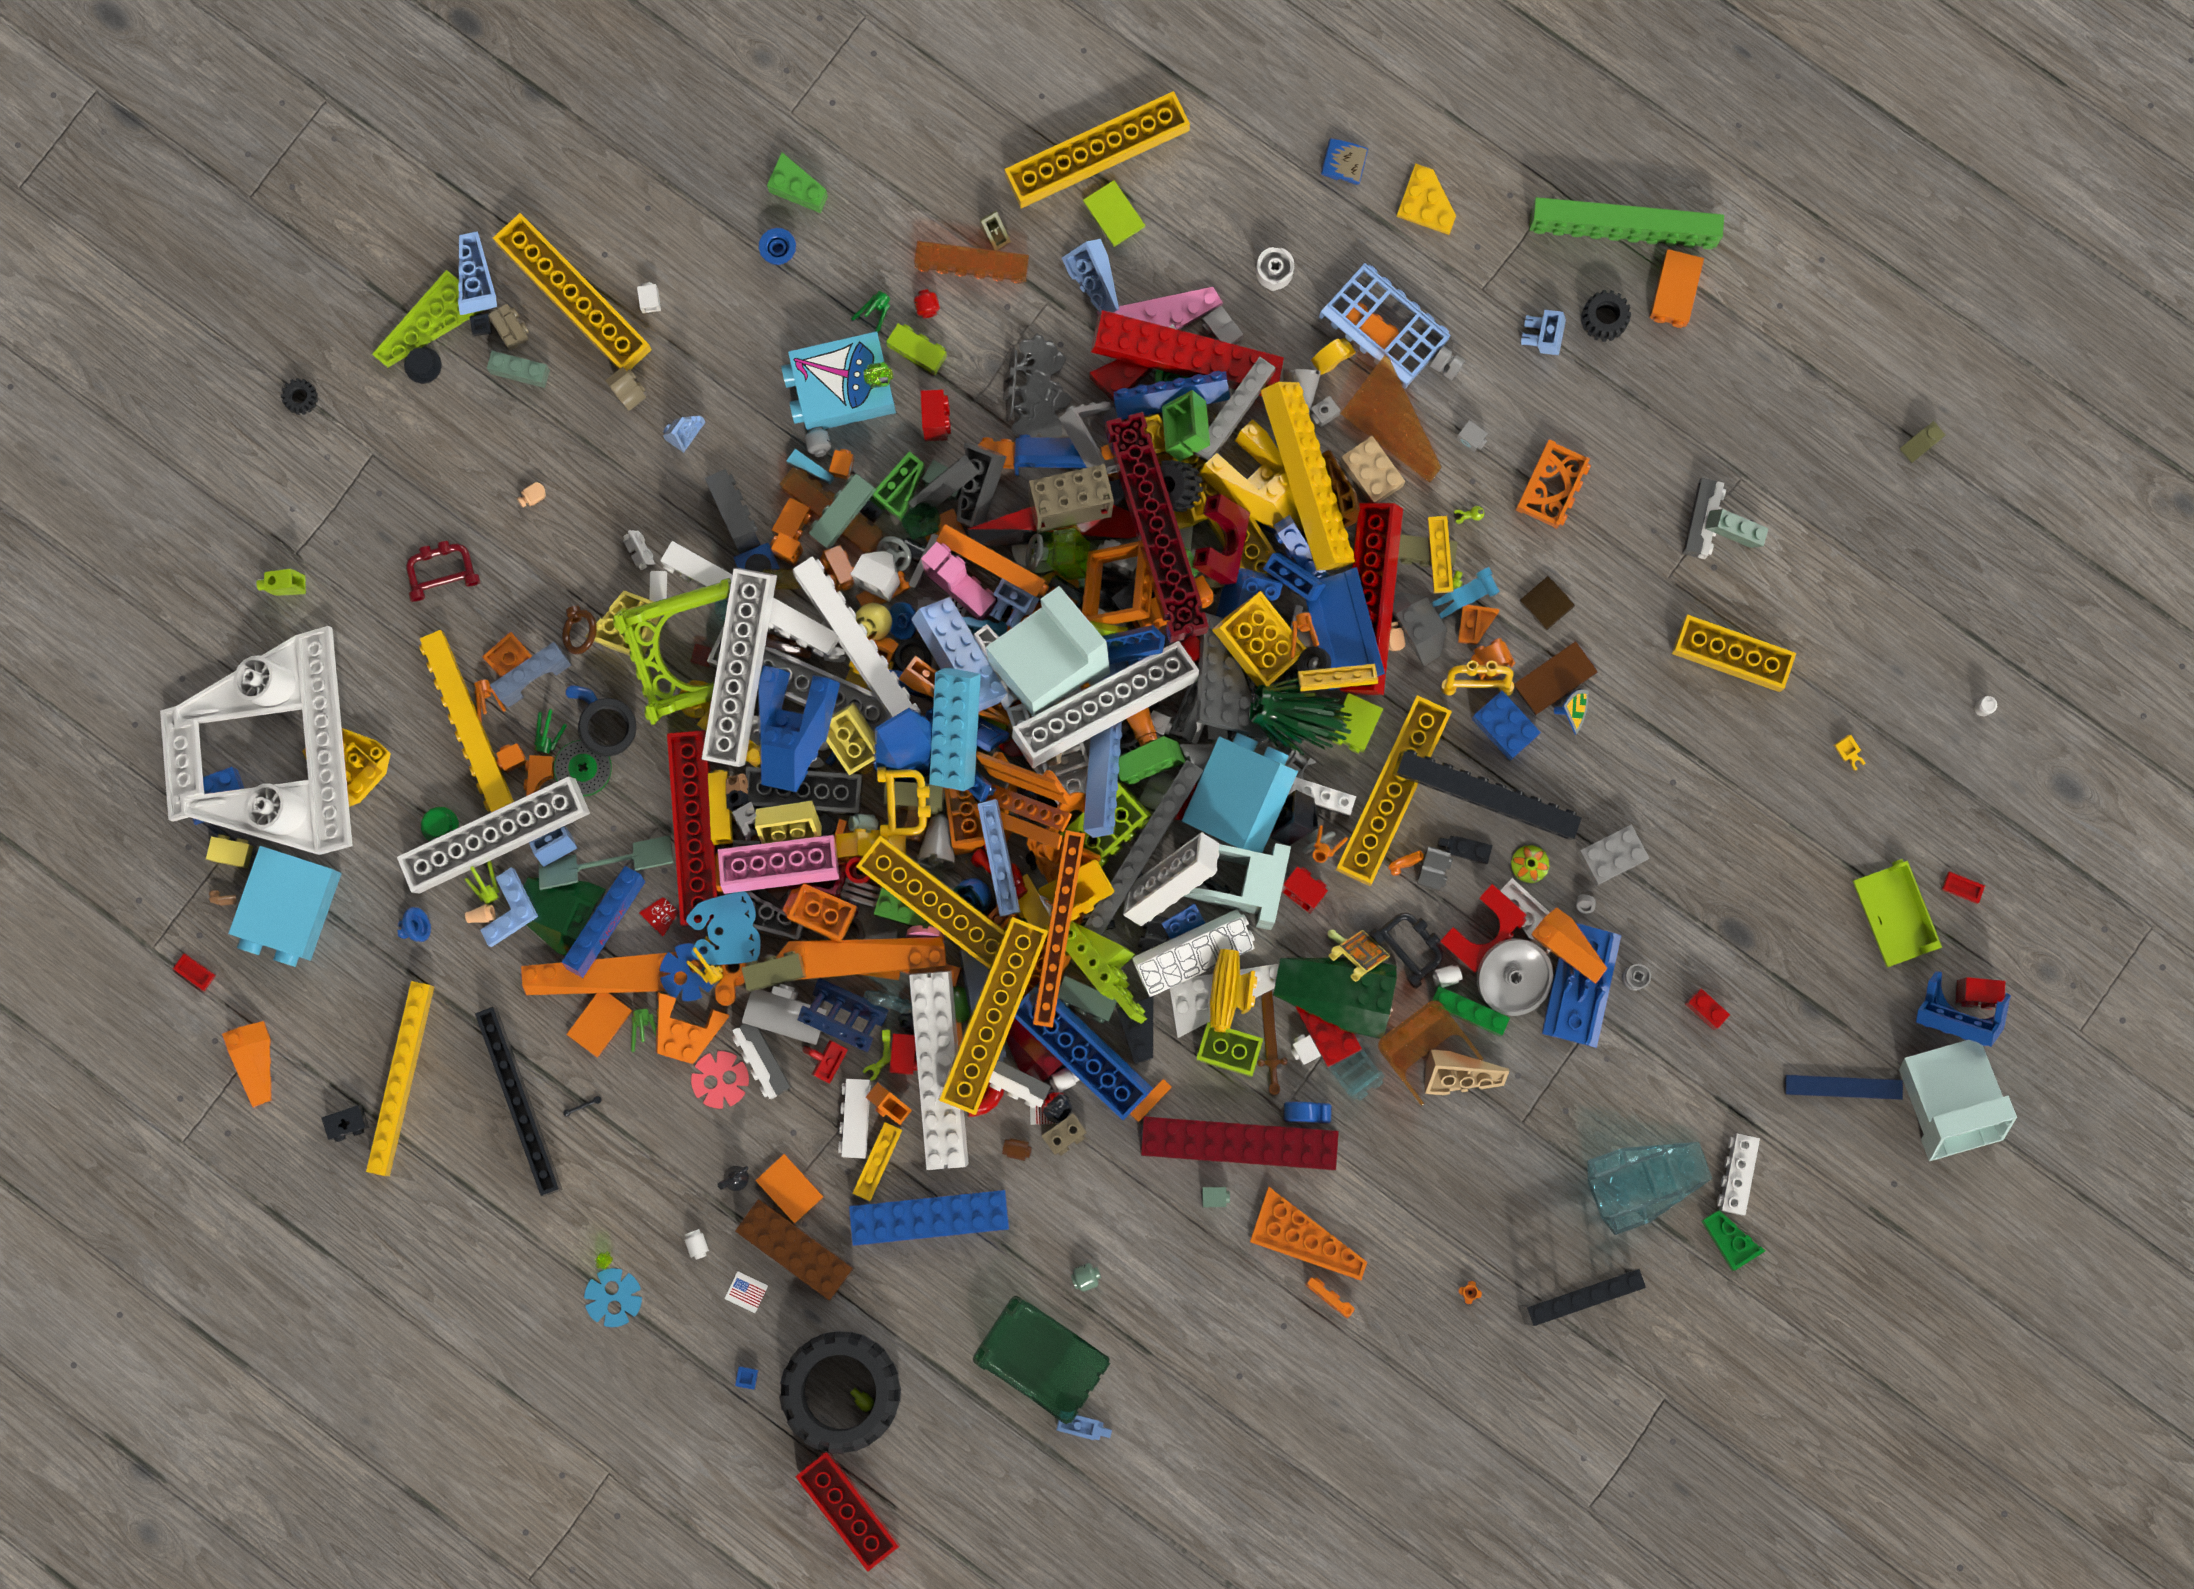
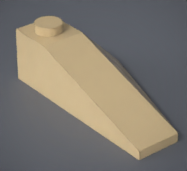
M1431 1050L1426 1062L1424 1091L1425 1094L1448 1095L1450 1091L1456 1090L1467 1092L1469 1088L1475 1087L1486 1089L1504 1086L1509 1069L1451 1051Z

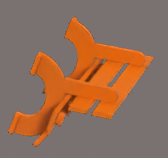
M977 751L976 756L981 764L984 765L988 774L1009 783L1007 789L991 783V787H995L996 790L993 796L988 795L986 801L998 800L1006 843L1012 832L1043 844L1044 853L1048 860L1058 865L1062 851L1060 846L1062 835L1058 833L1059 831L1064 832L1072 816L1071 811L1078 810L1085 813L1086 794L1082 792L1068 794L1051 770H1046L1043 775L1009 763L1002 752L997 751L993 756H989ZM1017 786L1056 800L1059 804L1055 808L1018 794ZM1009 811L1020 816H1023L1025 818L1031 819L1033 821H1036L1038 823L1044 824L1047 826V828L1044 829L1037 825L1031 824L1024 820L1008 815Z

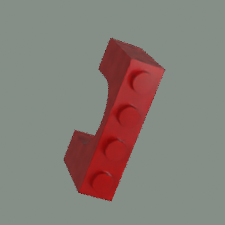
M1493 884L1487 888L1479 899L1491 908L1499 918L1500 929L1497 936L1489 943L1476 944L1469 941L1455 927H1452L1440 940L1442 944L1474 972L1478 970L1482 958L1489 949L1501 941L1511 939L1514 935L1512 931L1516 927L1520 929L1527 921L1525 919L1527 914Z

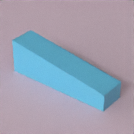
M797 449L786 460L787 464L828 484H831L834 480L833 475Z

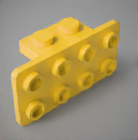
M1092 860L1079 868L1071 921L1080 917L1079 913L1084 912V914L1091 912L1095 909L1094 905L1114 893L1112 885L1097 860ZM1057 879L1039 888L1040 895L1046 897L1052 904Z

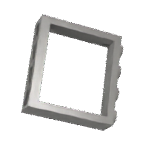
M1101 401L1097 404L1093 402L1087 406L1082 404L1076 408L1074 406L1067 408L1065 414L1059 420L1086 467L1105 464L1107 474L1116 473L1117 469L1114 459L1105 460L1081 419L1094 415H1100L1104 423L1117 419L1115 403L1113 401Z

